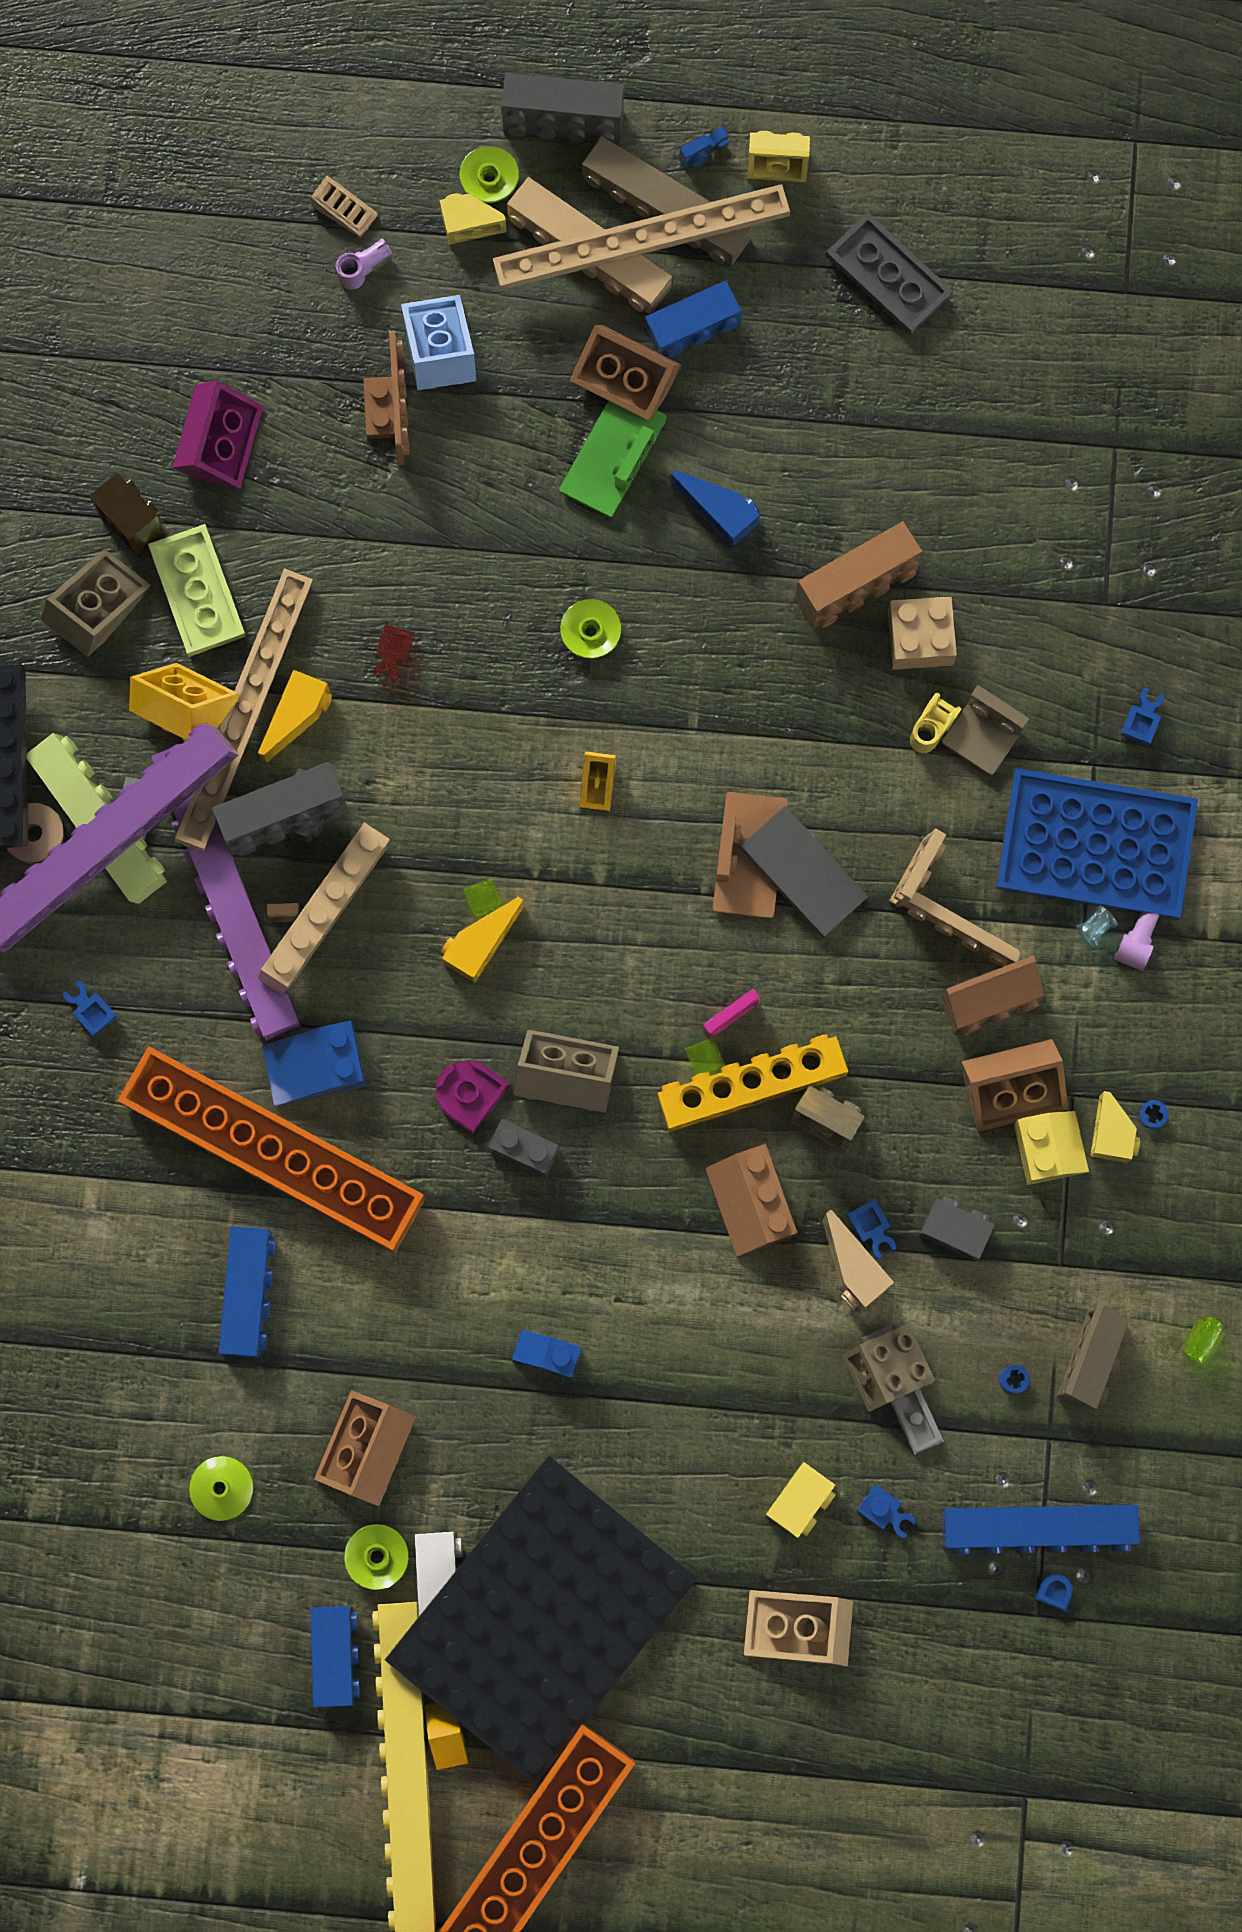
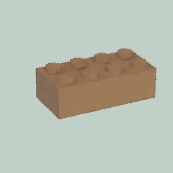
M902 521L800 579L797 584L795 600L813 629L820 625L825 628L837 621L838 615L846 610L851 613L862 607L864 600L873 595L875 598L884 595L890 590V585L900 581L904 583L916 575L915 571L918 568L922 550Z

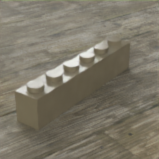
M602 136L582 164L583 177L590 186L604 189L609 192V195L615 201L622 204L624 202L634 208L637 214L646 219L710 203L707 199ZM752 227L687 242V244L695 249L701 248L708 252L709 256L717 263H726L732 267L750 241Z

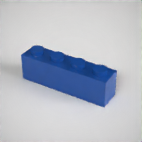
M233 1226L230 1228L219 1354L260 1358L261 1351H266L268 1333L263 1332L264 1319H269L271 1307L270 1300H266L267 1288H272L273 1269H269L270 1256H275L276 1237H272V1232L269 1229Z

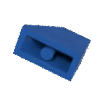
M522 1330L512 1360L572 1380L582 1347L549 1336Z

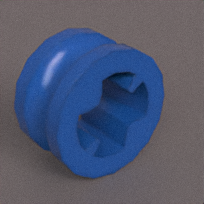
M1148 1101L1140 1109V1121L1149 1129H1158L1167 1121L1168 1109L1160 1101ZM1152 1106L1159 1108L1158 1114L1162 1116L1161 1121L1156 1119L1155 1123L1149 1122V1115L1145 1114V1110L1147 1108L1152 1110Z
M1019 1365L1008 1366L999 1375V1385L1006 1393L1018 1394L1025 1391L1030 1382L1027 1370ZM1012 1370L1016 1371L1015 1375L1020 1374L1022 1377V1381L1018 1382L1017 1389L1013 1388V1384L1008 1385L1006 1378L1011 1377L1010 1371Z

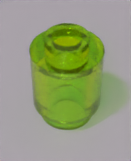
M1209 1315L1205 1319L1198 1317L1183 1343L1185 1348L1182 1352L1194 1361L1205 1365L1208 1359L1211 1360L1226 1335V1332L1222 1330L1224 1324Z

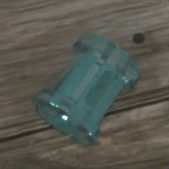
M1100 905L1094 909L1095 913L1084 924L1081 923L1076 926L1078 933L1092 946H1096L1099 943L1098 939L1110 928L1114 929L1118 925L1112 914Z

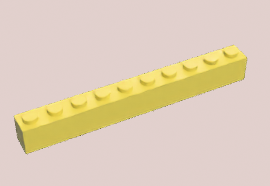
M418 1602L378 1604V1611H373V1630L379 1631L380 1644H374L375 1664H381L382 1677H376L377 1697H383V1710H378V1728L385 1732V1743H380L379 1750L380 1762L386 1763L387 1776L381 1777L382 1797L388 1796L389 1810H383L384 1830H390V1843L385 1844L386 1864H392V1877H387L388 1898L393 1897L394 1911L388 1912L390 1932H437L424 1693L384 1660L418 1618Z

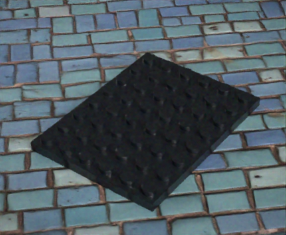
M548 1455L384 1660L536 1785L697 1578Z

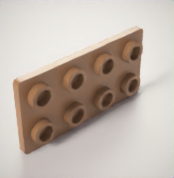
M389 331L392 377L363 378L367 439L395 438L398 464L405 465L404 455H410L407 430V394L404 376L405 359L402 340L396 339L395 331Z
M727 792L713 912L766 919L774 917L777 889L739 847L784 806L787 807V799Z

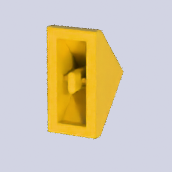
M585 752L579 807L610 811L616 755Z
M437 1703L424 1705L428 1740L436 1770L468 1764L461 1723Z

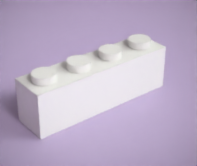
M456 1532L415 1534L419 1615L458 1568L457 1558L463 1557L462 1538H456Z

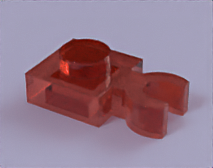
M388 625L384 626L376 652L378 657L384 659L375 667L376 678L381 677L384 669H391V682L395 683L399 677L397 663H407L415 638L413 632Z

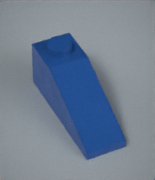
M677 470L671 474L672 486L732 548L759 525L760 511L751 499L747 498L745 500L737 492Z

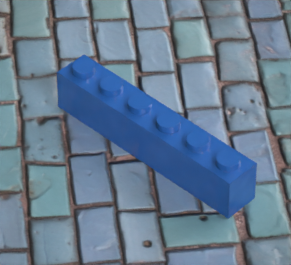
M1138 1505L942 1509L943 1548H951V1554H971V1548L983 1547V1554L1003 1553V1547H1015L1016 1553H1035V1546H1047L1048 1552H1067V1546L1075 1545L1080 1546V1552H1098L1099 1545H1112V1551H1131V1544H1140Z

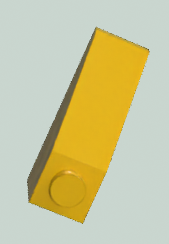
M293 670L258 751L261 761L266 763L319 719L322 710L327 711L332 700V694H329L328 683Z
M517 897L458 932L455 939L450 937L441 950V953L444 955L442 957L443 964L475 983L524 908V901Z

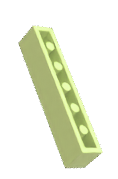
M52 733L27 753V760L77 828L82 824H88L96 817L95 812L105 804H111L112 796L102 784L98 785L92 776L95 775V772L85 760L81 761L75 754L78 749L68 736L63 737ZM142 837L106 867V870L130 902L138 904L168 882L162 874L165 870L161 863L155 857L150 858L145 851L147 844Z

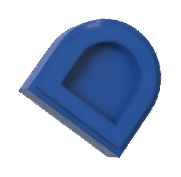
M1049 1575L1041 1582L1035 1599L1066 1612L1073 1595L1072 1584L1063 1575Z

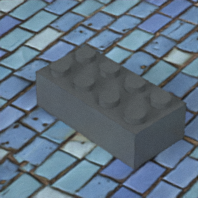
M505 73L501 103L503 132L516 137L535 135L546 140H551L555 137L566 138L576 143L583 142L584 140L598 142L602 136L612 143L620 144L624 115V84Z
M327 762L215 806L212 809L232 855L238 853L239 856L254 852L257 849L256 846L262 843L274 844L286 838L285 834L295 830L297 833L308 831L315 826V822L320 820L332 821L343 816V811L348 810L331 764Z

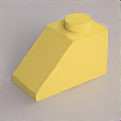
M456 193L440 200L441 214L449 245L507 232L504 214L470 194L461 195Z
M1104 1091L1099 1096L1090 1157L1128 1163L1132 1160V1156L1138 1155L1140 1138L1135 1137L1137 1128L1110 1092Z

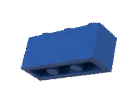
M725 280L646 316L645 330L657 353L663 356L674 357L682 353L687 346L694 343L696 345L703 344L718 332L726 333L735 329L738 323L741 322L742 310Z
M352 1606L311 1608L313 1707L351 1706L355 1704V1698H360V1678H354V1665H359V1645H353V1632H358V1612H352Z

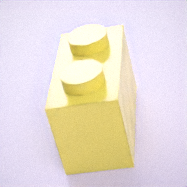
M803 1462L766 1513V1516L796 1538L801 1533L807 1536L817 1522L813 1516L819 1507L825 1510L836 1494L831 1491L835 1484Z

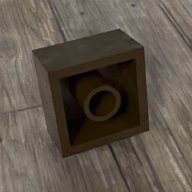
M116 473L89 497L103 521L140 558L149 550L148 544L161 540L166 535L161 526L164 524V521L159 516L160 512L149 499L144 501L135 483L130 478L124 480Z

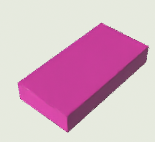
M751 989L703 1025V1032L708 1038H713L757 1006L760 998L754 989Z

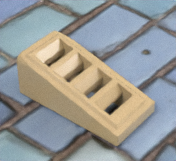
M328 176L324 178L311 196L313 208L360 238L378 215L376 211ZM330 193H333V194L330 196V198L327 200V202H325V200H326V198L329 196V194H330ZM342 199L343 201L339 207L334 209L333 207L337 201ZM350 205L353 206L354 208L351 210L348 216L345 217L343 214L346 212ZM361 211L364 215L355 225L353 221Z

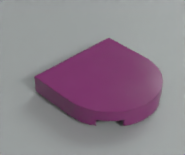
M461 1061L449 1065L440 1074L436 1083V1098L440 1109L446 1116L472 1135H475L511 1085L479 1062Z

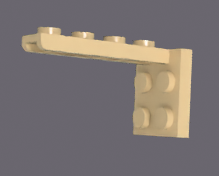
M935 828L923 838L889 902L899 908L901 906L909 909L908 914L920 921L927 919L936 924L935 929L946 936H951L952 934L963 940L961 943L968 949L978 952L980 949L990 955L988 959L1001 967L1017 962L1020 957L1018 949L917 892L920 887L923 888L932 873L927 870L934 861L939 860L946 847L942 843L946 834Z

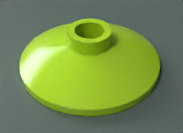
M484 146L473 150L465 157L460 167V182L464 191L484 203L499 202L507 198L515 190L519 179V170L515 159L504 149L495 146ZM487 176L495 178L492 182H486L484 179Z
M586 599L573 604L565 612L561 620L560 632L565 646L573 654L586 659H595L605 656L615 648L621 635V623L618 614L610 605L600 600ZM588 628H594L597 633L590 637L585 634V631Z
M225 1456L213 1457L199 1465L193 1473L189 1487L190 1498L194 1507L203 1516L216 1521L230 1520L244 1512L251 1502L253 1480L248 1469L238 1460ZM218 1482H223L226 1487L225 1492L218 1495L214 1487Z
M380 1524L365 1526L354 1533L348 1541L344 1553L345 1566L350 1577L360 1586L373 1590L384 1589L394 1585L405 1573L409 1560L408 1548L403 1537L393 1528ZM373 1552H382V1562L374 1563L372 1561Z

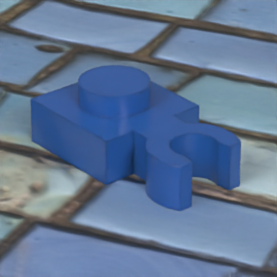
M724 127L716 129L708 137L705 134L680 148L679 161L685 171L693 166L695 168L702 166L711 157V152L720 150L729 144L726 140L729 138V135Z
M1144 688L1139 696L1141 708L1132 705L1120 735L1146 746L1151 744L1161 718L1160 715L1153 712L1161 706L1164 700V695L1160 693L1156 702H1149L1146 698L1148 688Z
M77 980L75 984L80 988L79 996L71 997L66 991L63 992V996L70 1004L79 1006L73 1014L95 1038L116 1020L118 1016L97 993L89 998L87 987Z
M875 1199L847 1214L861 1242L863 1243L869 1239L872 1241L871 1250L876 1259L882 1257L878 1250V1246L881 1243H886L892 1252L896 1250L894 1240L883 1233V1231L890 1228V1225Z
M876 1484L856 1510L882 1530L890 1523L894 1533L901 1538H906L907 1534L900 1530V1522L902 1520H908L912 1524L917 1522L912 1515L897 1512L901 1502Z

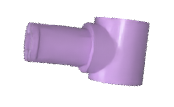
M381 238L363 252L358 251L355 254L345 253L341 255L336 262L340 284L349 290L359 288L364 283L365 276L372 272L371 268L392 255V251L386 242ZM348 268L357 269L352 275L344 274V271Z
M1148 912L1140 914L1133 931H1129L1128 935L1124 934L1114 960L1143 972L1154 947L1151 945V936L1159 918L1158 914Z

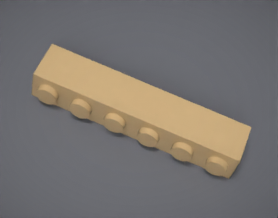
M530 177L524 181L507 203L509 220L520 229H523V227L533 233V237L543 245L605 230ZM642 255L582 269L588 277H597L604 282L605 287L615 295L620 293L627 298L629 304L634 309L640 312L644 310L648 314L654 312L672 289V276Z
M365 822L261 968L258 980L282 996L286 994L385 852L390 841L389 838Z

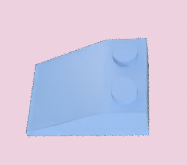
M460 295L401 304L417 390L477 381L474 352Z

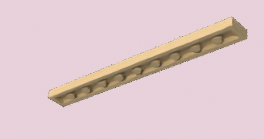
M780 184L493 258V265L500 290H505L790 216V209L783 186Z
M284 568L234 691L239 694L238 700L219 728V731L239 756L192 795L174 842L204 853L217 821L212 808L223 804L313 579Z

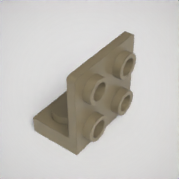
M977 685L970 696L968 704L943 738L942 745L989 776H992L1025 729L1030 718Z
M908 1324L864 1342L842 1354L868 1412L935 1381Z

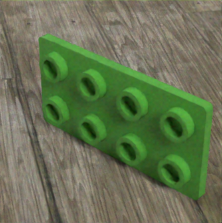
M608 401L559 488L560 493L608 518H612L664 426L667 416L656 411L651 420L648 421Z

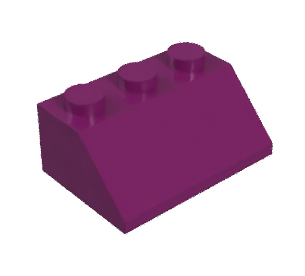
M219 381L196 384L172 468L196 480L240 489L263 405Z

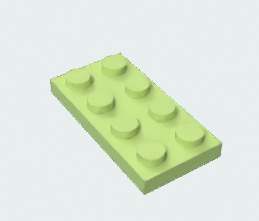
M205 524L148 544L189 657L246 637Z

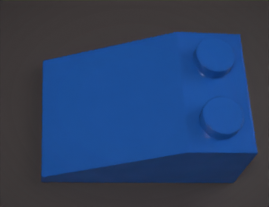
M351 1020L319 1027L262 1046L275 1107L367 1087L356 1034Z

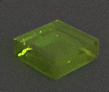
M493 878L463 888L474 919L492 913L502 907Z
M714 1037L685 1048L694 1075L704 1072L711 1073L725 1066Z

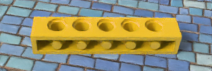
M827 1034L811 1039L810 1045L799 1048L798 1044L789 1045L780 1049L781 1054L769 1057L768 1053L751 1058L752 1063L741 1067L739 1063H732L722 1067V1073L710 1076L709 1072H704L691 1077L692 1082L680 1085V1082L677 1081L662 1086V1092L657 1093V1098L668 1132L808 1089L809 1086L814 1087L846 1077L848 1069L837 1036L829 1038ZM806 1056H814L819 1061V1067L815 1070H808L803 1066L802 1059ZM777 1065H784L789 1069L790 1075L783 1080L777 1079L773 1075L772 1069ZM746 1075H756L760 1080V1085L755 1089L745 1087L742 1079ZM717 1084H725L730 1088L731 1093L726 1098H718L714 1095L713 1088ZM688 1093H695L700 1097L701 1103L695 1108H689L683 1102L684 1096Z

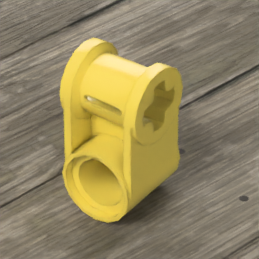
M936 692L913 728L910 736L912 748L919 753L926 754L931 752L943 735L952 727L962 708L959 706L955 708L948 704ZM918 732H929L933 739L930 741L921 740Z

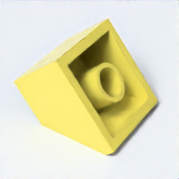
M770 131L750 133L747 179L806 182L810 136H803L800 133L779 135L773 134Z
M1075 1111L1040 1114L1017 1119L1013 1124L1027 1185L1089 1172Z

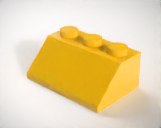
M174 663L130 677L129 711L186 741L190 738L189 733L200 724L205 725L209 723L219 728L237 702L239 694L178 663Z

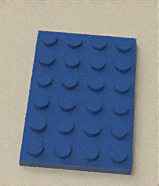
M1015 768L996 889L1140 914L1142 912L1155 913L1159 917L1179 920L1183 907L1198 799Z

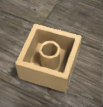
M952 597L890 601L888 622L893 670L953 666L957 653Z

